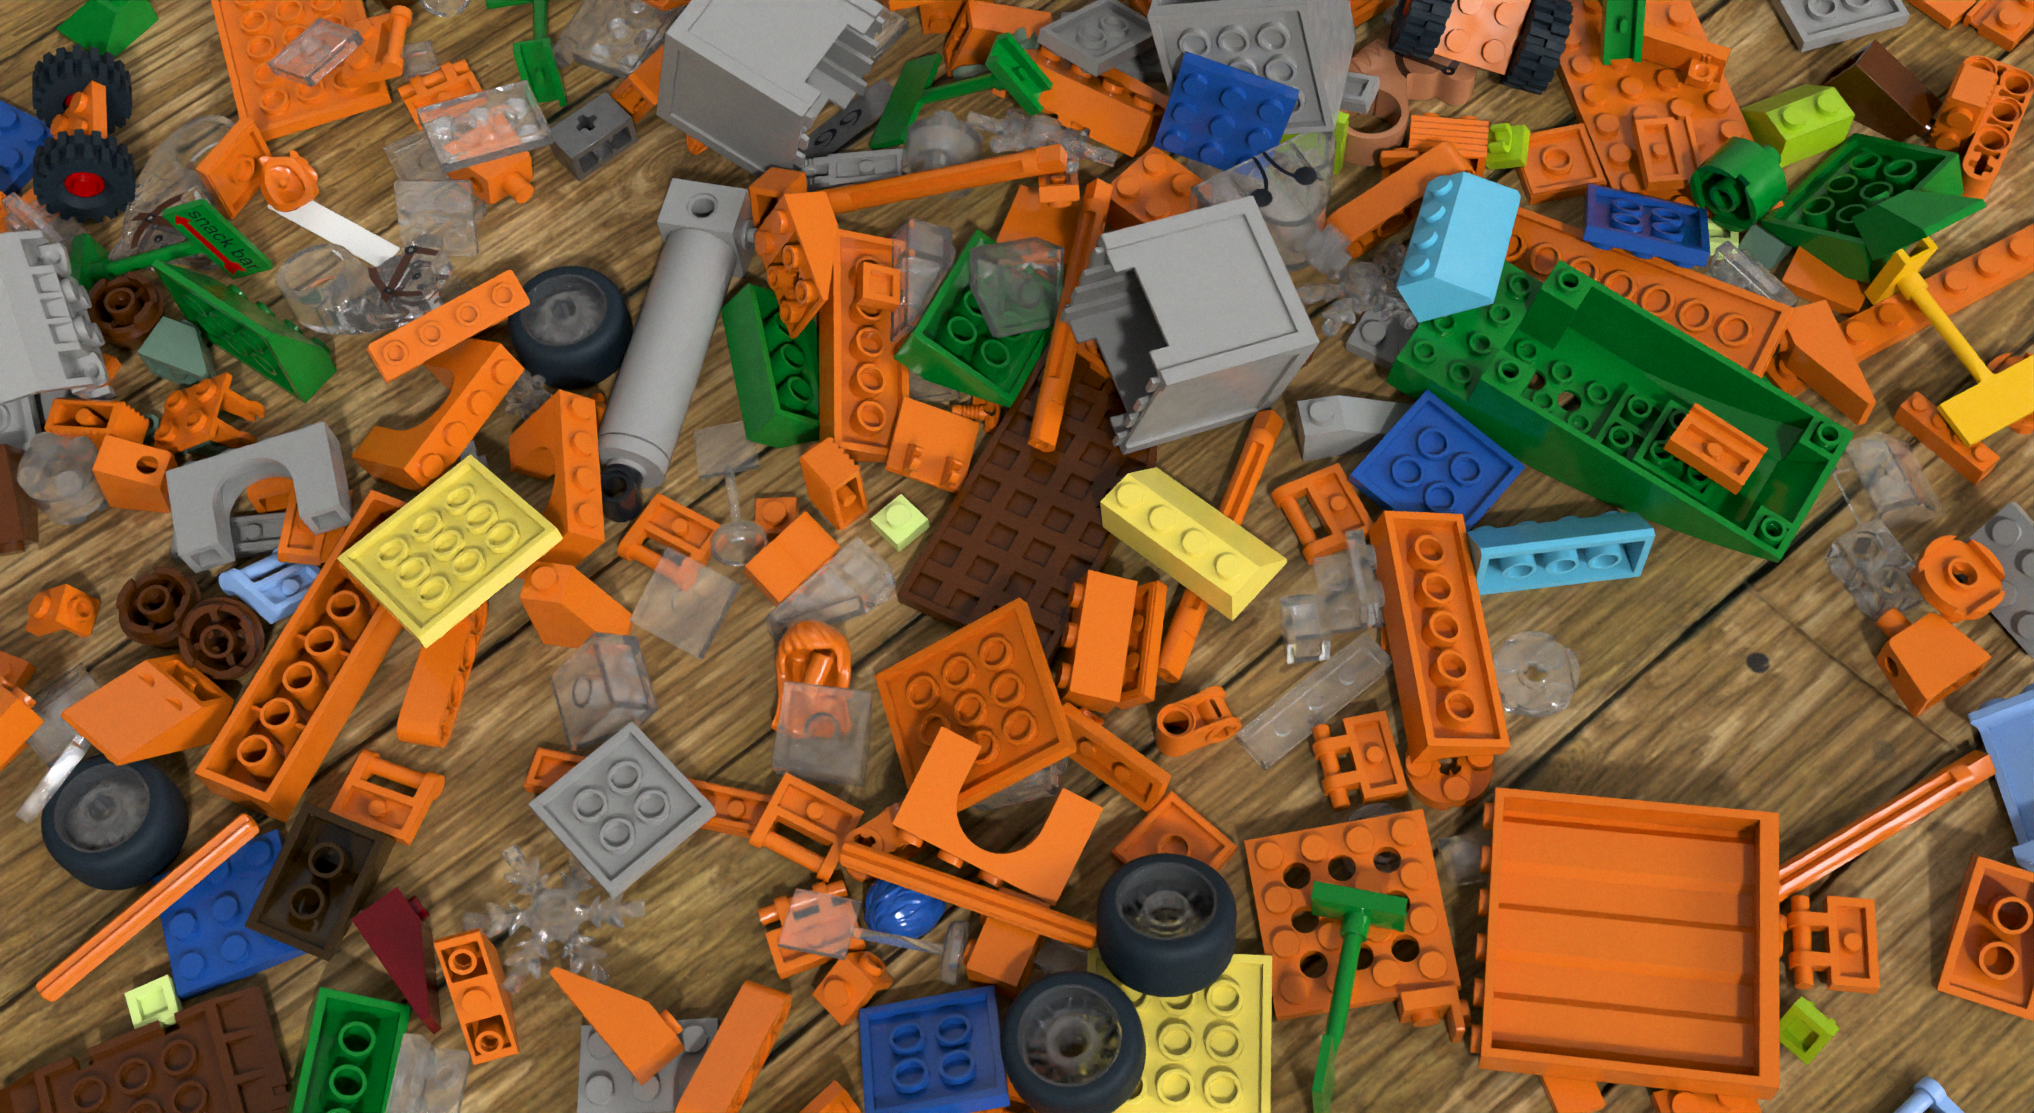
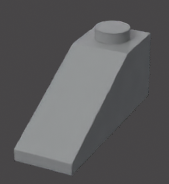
M1342 395L1297 401L1295 431L1302 461L1372 451L1413 404Z

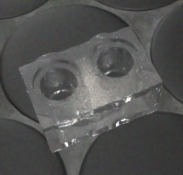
M1879 517L1834 540L1825 558L1828 562L1829 570L1836 579L1843 581L1853 594L1857 607L1864 614H1868L1875 624L1883 614L1894 607H1897L1903 613L1920 604L1923 595L1910 578L1911 570L1915 567L1916 563ZM1855 553L1865 556L1868 560L1859 558ZM1881 586L1889 588L1894 593L1886 592Z

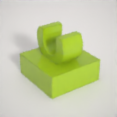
M1508 123L1491 125L1488 131L1487 158L1485 163L1489 170L1526 166L1530 130L1525 124L1510 126Z
M1801 996L1780 1019V1042L1808 1065L1840 1028L1836 1025L1835 1020L1832 1018L1828 1019L1814 1007L1816 1005L1814 1002L1807 1001Z

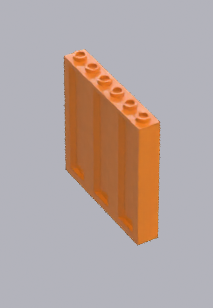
M1495 787L1493 802H1484L1482 830H1491L1490 846L1482 845L1480 873H1488V889H1479L1477 910L1478 917H1486L1485 934L1477 933L1475 946V961L1484 962L1483 979L1474 978L1472 1006L1481 1007L1480 1024H1472L1470 1036V1053H1479L1478 1069L1772 1100L1780 1088L1779 813Z

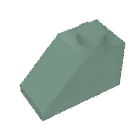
M163 316L137 351L152 374L185 387L193 386L204 379L216 376L210 350L200 336V329L184 319L178 322Z

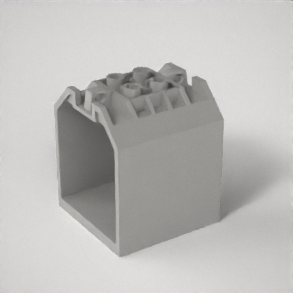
M1152 0L1147 18L1169 94L1172 92L1183 57L1187 51L1299 89L1296 104L1283 134L1335 131L1356 39L1349 0Z
M42 230L0 233V405L34 395L42 429L47 421L53 400L57 397L110 400L116 394L114 388L108 385L98 388L110 381L100 350V346L104 345V339L97 323H91L87 309L91 308L92 304L86 288L83 285L79 286L78 281L70 276L71 263L66 246L61 243L38 246L50 242L48 234Z

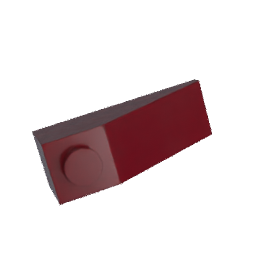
M396 887L351 920L420 1020L433 1034H436L442 1028L433 934L423 922L430 915L416 895L407 899L399 888Z

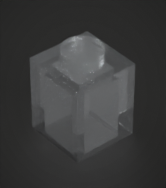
M1323 593L1280 597L1279 625L1287 664L1330 660L1331 629Z

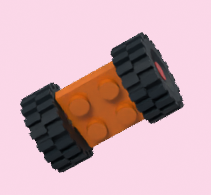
M1399 0L1398 7H1396L1394 13L1395 17L1391 24L1390 30L1392 31L1389 35L1390 43L1388 47L1391 51L1428 61L1433 54L1499 73L1501 75V84L1540 95L1542 91L1546 90L1548 82H1551L1553 79L1554 70L1558 68L1560 56L1565 51V42L1569 37L1571 30L1569 26L1573 19V15H1571L1573 6L1571 5L1572 2L1568 0Z
M73 45V51L67 52L65 47L57 48L56 56L48 52L43 55V62L38 60L32 75L33 109H36V116L40 121L45 119V126L50 129V134L53 135V138L49 136L44 140V146L38 145L36 156L33 155L34 195H37V201L41 206L46 204L47 212L53 215L59 211L60 218L69 221L71 216L77 217V223H86V218H93L94 223L103 222V216L105 215L110 220L118 217V210L124 213L129 209V203L134 202L136 192L135 165L132 153L128 154V148L123 143L117 146L116 138L110 136V134L115 133V125L122 128L126 125V118L130 119L132 114V85L129 70L125 71V64L121 60L114 62L113 54L106 51L103 56L99 55V48L91 46L89 52L81 51V45Z

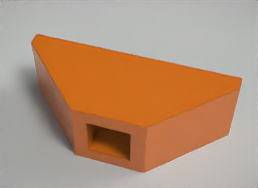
M481 928L435 939L434 946L473 1064L477 1065L519 1053L510 990L495 946Z

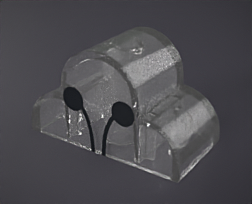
M1333 131L1302 133L1190 188V211L1253 195L1287 271L1293 272L1309 266L1319 257L1324 244L1326 213L1331 199L1336 152V139Z

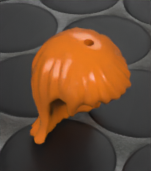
M803 620L792 625L782 636L776 654L778 702L774 719L771 722V728L776 730L777 733L783 734L788 738L793 737L796 740L806 739L813 741L817 738L837 739L845 736L851 730L853 722L850 718L847 703L851 678V651L846 637L834 627L817 620ZM814 652L834 660L824 683L826 695H831L837 700L836 710L829 718L811 715L806 710L800 689L801 681Z

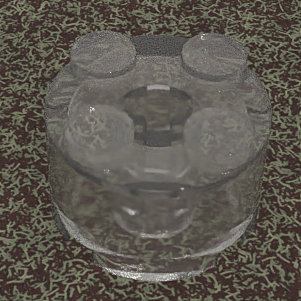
M936 111L933 117L919 119L907 128L901 161L902 175L980 160L983 136L968 124L956 120V116L949 111ZM974 188L948 192L945 199L962 198L971 193Z
M41 432L33 437L30 443L31 446L20 460L16 479L24 492L51 521L66 525L79 524L88 520L85 516L96 510L102 512L109 505L92 471L99 449L89 437H77L76 435L70 436L68 434L62 435L61 433L54 434L50 432Z

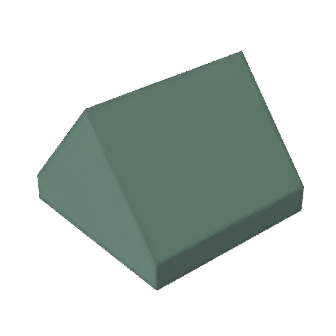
M1754 224L1738 245L1737 255L1767 275L1791 252L1792 247L1763 227Z

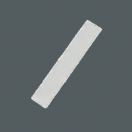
M313 200L290 212L277 211L269 204L267 206L276 213L379 269H383L400 250L398 246Z

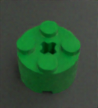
M1731 137L1692 174L1690 190L1699 208L1707 206L1715 214L1711 220L1718 226L1733 232L1747 230L1765 216L1788 193L1786 178L1779 165L1781 156L1770 145L1760 146L1748 139Z

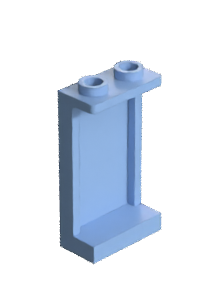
M2033 683L2025 687L2022 694L2008 699L1995 698L1988 700L1979 706V710L1967 715L1970 724L1978 728L1986 752L1990 754L1996 771L1994 775L2019 844L2012 847L2017 864L2034 872Z

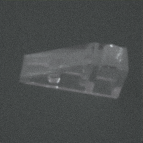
M909 218L892 235V268L901 270L900 306L894 312H891V342L898 343L916 326L940 283L952 266L956 254L955 246L952 245V229Z
M856 537L764 618L770 637L775 642L780 641L785 632L799 621L817 620L832 625L864 615L875 605H882L890 598L896 587L892 567L860 538Z

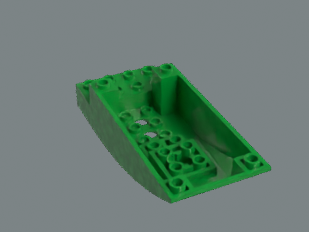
M1505 260L1494 303L1421 322L1397 356L1386 379V383L1416 401L1428 389L1514 458L1568 486L1624 511L1637 512L1642 518L1675 531L1777 563L1782 559L1855 434L1562 260L1558 261L1544 283ZM1535 372L1543 377L1545 383L1544 387L1539 390H1532L1527 387ZM1564 392L1574 394L1580 401L1579 409L1576 411L1564 410L1558 403V396ZM1695 403L1768 448L1737 495L1663 449Z

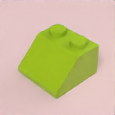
M1807 84L1740 108L1754 141L1760 146L1770 145L1779 152L1781 156L1779 165L1781 168L1842 145L1855 116L1835 87Z

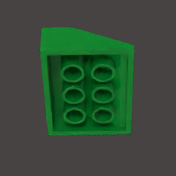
M1854 133L1782 200L1783 207L1771 210L1761 220L1762 227L1795 249H1798V246H1800L1845 278L1871 284L1896 251L1873 261L1851 217L1867 209L1864 201L1885 191H1888L1890 197L1905 190L1961 196L1964 193L1959 153ZM1908 245V246H1906V247H1903L1904 251H1905L1910 245Z
M977 229L957 253L893 358L928 382L1010 408L1050 340V332L1054 329L1062 288Z
M158 259L151 264L186 320L200 329V336L303 403H306L337 371L329 357L332 352L323 341L317 337H313L310 340L303 335L298 326L288 319H285L283 322L280 321L262 302L258 301L256 304L250 302L247 296L235 285L225 286L212 277Z

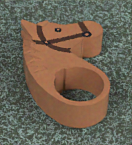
M1390 33L1368 44L1351 58L1348 72L1378 76L1380 78V88L1368 113H1359V115H1371L1373 113L1374 116L1384 119L1393 127L1381 133L1371 134L1356 131L1348 126L1344 160L1362 166L1380 165L1381 151H1392L1393 149L1404 147L1409 117L1408 100H1429L1436 97L1450 105L1465 104L1472 98L1478 68L1433 54L1428 61L1391 51L1388 47ZM1341 109L1339 110L1341 112L1349 114V118L1356 116V114L1358 113Z

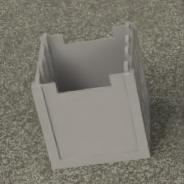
M691 0L665 33L656 115L758 178L771 167L799 171V168H802L806 155L800 152L798 148L803 151L808 148L810 137L805 135V132L812 128L814 120L827 102L830 101L845 110L857 94L864 96L868 83L864 81L863 77L865 73L869 75L872 71L874 61L869 58V55L874 57L878 49L879 43L874 40L875 32L880 34L883 30L885 19L880 16L884 6L875 0Z
M1253 195L1101 234L1097 241L1098 247L1094 248L1090 256L1091 262L1088 268L1083 270L1079 278L1080 284L1074 288L1070 296L1071 302L1065 305L1060 316L1061 322H1066L1070 326L1077 344L1096 339L1127 411V413L1113 416L1109 419L1116 434L1112 443L1114 447L1119 446L1122 455L1255 417L1259 411L1270 410L1320 343Z

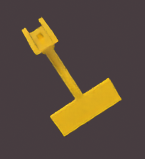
M1928 236L1921 239L1909 255H1907L1903 248L1896 251L1865 290L1864 294L1873 305L1899 292L1904 295L1907 301L1913 300L1975 379L1977 385L1939 404L1936 408L1966 448L2034 412V354L1998 374H1993L1926 290L1929 285L1918 273L1938 249L1934 241Z

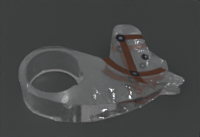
M219 115L196 118L172 133L155 150L135 183V199L130 203L128 202L123 220L122 238L110 252L108 259L115 261L188 240L162 217L163 210L203 198L210 205H216L196 170H192L197 158L204 151L216 146L235 125L233 121ZM203 253L167 262L170 264H183L204 271L218 267ZM153 267L146 268L152 272L154 271Z
M423 234L412 239L406 245L402 254L389 258L375 268L367 267L345 247L328 243L305 248L288 258L277 272L276 284L294 318L305 327L316 332L333 335L367 334L402 327L443 305L444 303L439 291L452 274L453 266L441 239L433 234ZM332 279L327 283L323 284L324 287H316L310 289L311 287L322 281Z

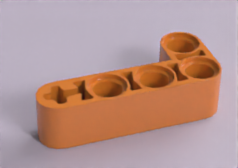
M1974 55L1966 58L1962 64H1968L1996 73L1999 77L1988 107L1960 164L1964 193L1961 196L1984 200L2001 168L2033 95L2034 77L2023 69L1985 56Z
M1442 142L1337 209L1326 219L1324 230L1346 259L1357 258L1417 220L1429 181L1441 175L1449 176L1463 171L1476 175L1475 171L1452 142Z
M487 600L428 648L421 646L397 721V737L400 742L444 748L447 745L488 617Z
M750 980L744 982L680 1098L675 1113H739L785 1025L792 1004L791 994Z

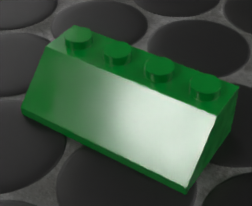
M748 283L721 309L746 439L779 449L819 440V337L814 317L796 339H791L786 325L780 318L779 305L774 291Z
M319 987L308 1009L286 1113H391L411 1006Z

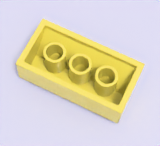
M1157 467L1128 473L1100 501L1103 528L1231 621L1245 609L1287 563V559Z

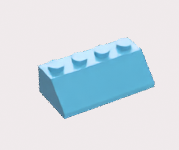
M1465 171L1449 176L1441 175L1428 182L1397 284V289L1418 323L1494 303L1521 200L1518 190Z
M1609 511L1599 516L1586 518L1566 516L1557 521L1544 523L1524 521L1515 526L1502 528L1482 526L1467 532L1479 595L1639 577L1656 536L1654 528L1637 512L1621 513L1619 511Z

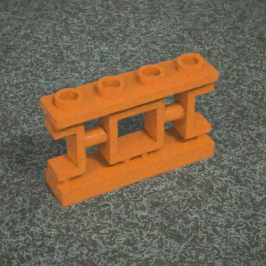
M507 270L370 343L366 351L383 380L388 384L467 338H473L508 319V316L527 307L530 304V300L514 272Z

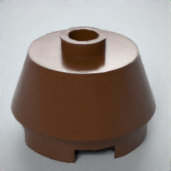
M127 271L128 276L118 277L109 282L105 277L98 281L88 292L92 307L87 309L91 323H97L105 341L126 350L140 349L160 319L165 316L163 294L155 283L136 272Z
M153 567L154 573L147 574L136 582L131 578L121 589L116 602V608L119 610V623L123 632L135 642L163 650L179 648L178 638L181 634L183 621L188 612L201 602V593L196 582L188 575L171 567Z
M227 597L209 598L195 605L186 615L181 627V634L178 638L179 649L188 666L191 668L196 667L205 676L218 680L236 679L250 672L259 662L264 650V627L259 616L240 601Z

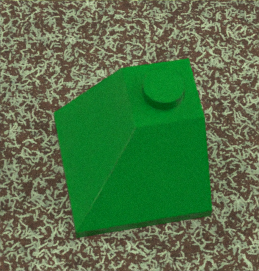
M88 0L56 29L59 34L74 44L81 45V48L89 52L91 46L99 48V55L103 56L107 51L113 54L115 58L159 19L149 0Z
M1905 190L1890 197L1888 191H1885L1864 201L1867 209L1851 218L1874 261L1924 239L1987 206L1983 199L1914 190Z

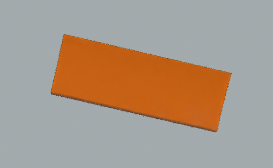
M838 229L828 300L819 310V443L828 437L834 438L835 443H839L840 448H844L845 454H849L850 459H854V461L886 463L902 399L904 396L909 398V368L893 358L908 334L907 242ZM863 261L901 270L900 306L894 312L857 304V268Z
M1384 510L1368 532L1411 764L1460 756L1503 755L1510 748V742L1463 514Z

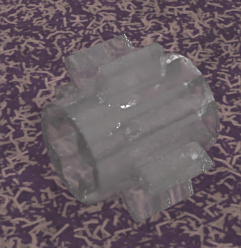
M1328 223L1325 228L1321 229L1314 225L1302 239L1306 243L1305 247L1308 248L1303 253L1304 258L1323 273H1326L1330 268H1336L1338 271H1341L1352 258L1349 254L1350 251L1347 249L1352 241L1344 232L1331 223Z
M524 370L504 397L509 403L504 411L511 415L519 411L520 418L527 420L531 413L536 412L546 402V399L552 396L551 393L542 388L546 379L539 374L531 379V373ZM528 389H530V395L523 396V399L521 400V395L527 394Z

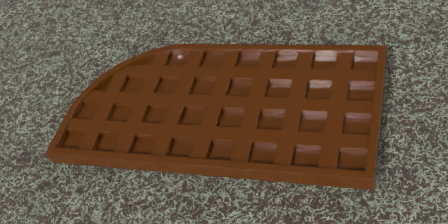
M1051 340L897 593L899 603L958 629L1020 597L1028 603L1048 666H1050L1061 646L1065 624L1068 621L1071 622L1073 608L1068 607V595L1072 583L1078 582L1088 570L1102 573L1120 539L1103 528L1100 501L1128 473L1155 468L1157 464V445L1122 455L1119 446L1114 447L1112 441L1116 434L1109 419L1110 417L1127 413L1114 381L1110 377L1108 380L1091 369L1090 362L1078 353H1076L1055 450L1043 452L1027 444Z

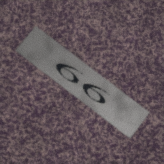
M883 78L866 90L864 96H858L845 110H840L809 134L810 140L805 151L800 148L798 150L806 155V160L809 158L828 157V154H832L883 114L894 87Z

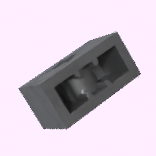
M606 91L587 102L582 108L564 120L557 122L545 132L553 156L579 182L639 141L632 117Z

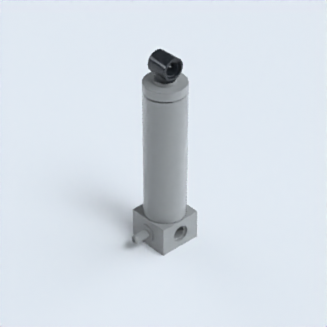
M672 178L657 220L664 245L597 433L603 513L611 521L627 522L632 520L642 509L640 488L658 487L665 481L732 277L745 279L755 250L754 234L759 228L754 226L751 201L747 189ZM624 492L621 496L613 497L617 493Z

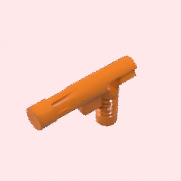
M973 396V405H952V413L971 420L975 419L977 421L979 419V421H984V431L987 434H994L1000 424L1001 405ZM995 411L996 414L990 416L987 412Z

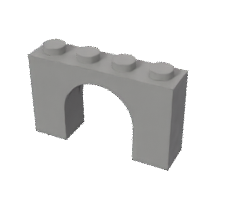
M325 421L317 424H307L292 432L279 436H269L263 438L260 442L238 449H227L219 455L199 461L186 462L180 467L165 471L178 556L195 573L236 561L230 530L231 509L236 499L246 488L262 479L284 477L293 480L299 517L314 535L347 526L354 517L340 442Z

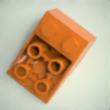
M826 191L784 194L754 234L755 249L761 255L767 272L768 285L774 291L779 305L780 318L786 325L791 339H796L828 300L838 223Z
M178 653L141 662L62 711L60 717L70 724L80 736L86 738L101 751L109 761L120 766L213 743L226 723L235 700L196 667H189Z

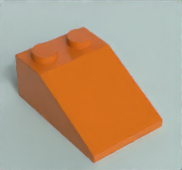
M1971 853L1957 898L1936 990L2034 1021V872Z

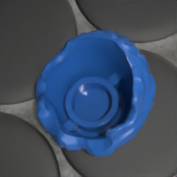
M876 878L866 895L864 920L868 929L877 940H882L884 943L891 945L911 944L935 927L944 914L946 905L945 901Z

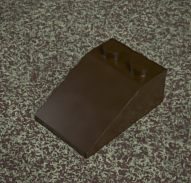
M304 802L244 927L330 962L353 923L351 919L358 915L377 883L396 841L380 832Z

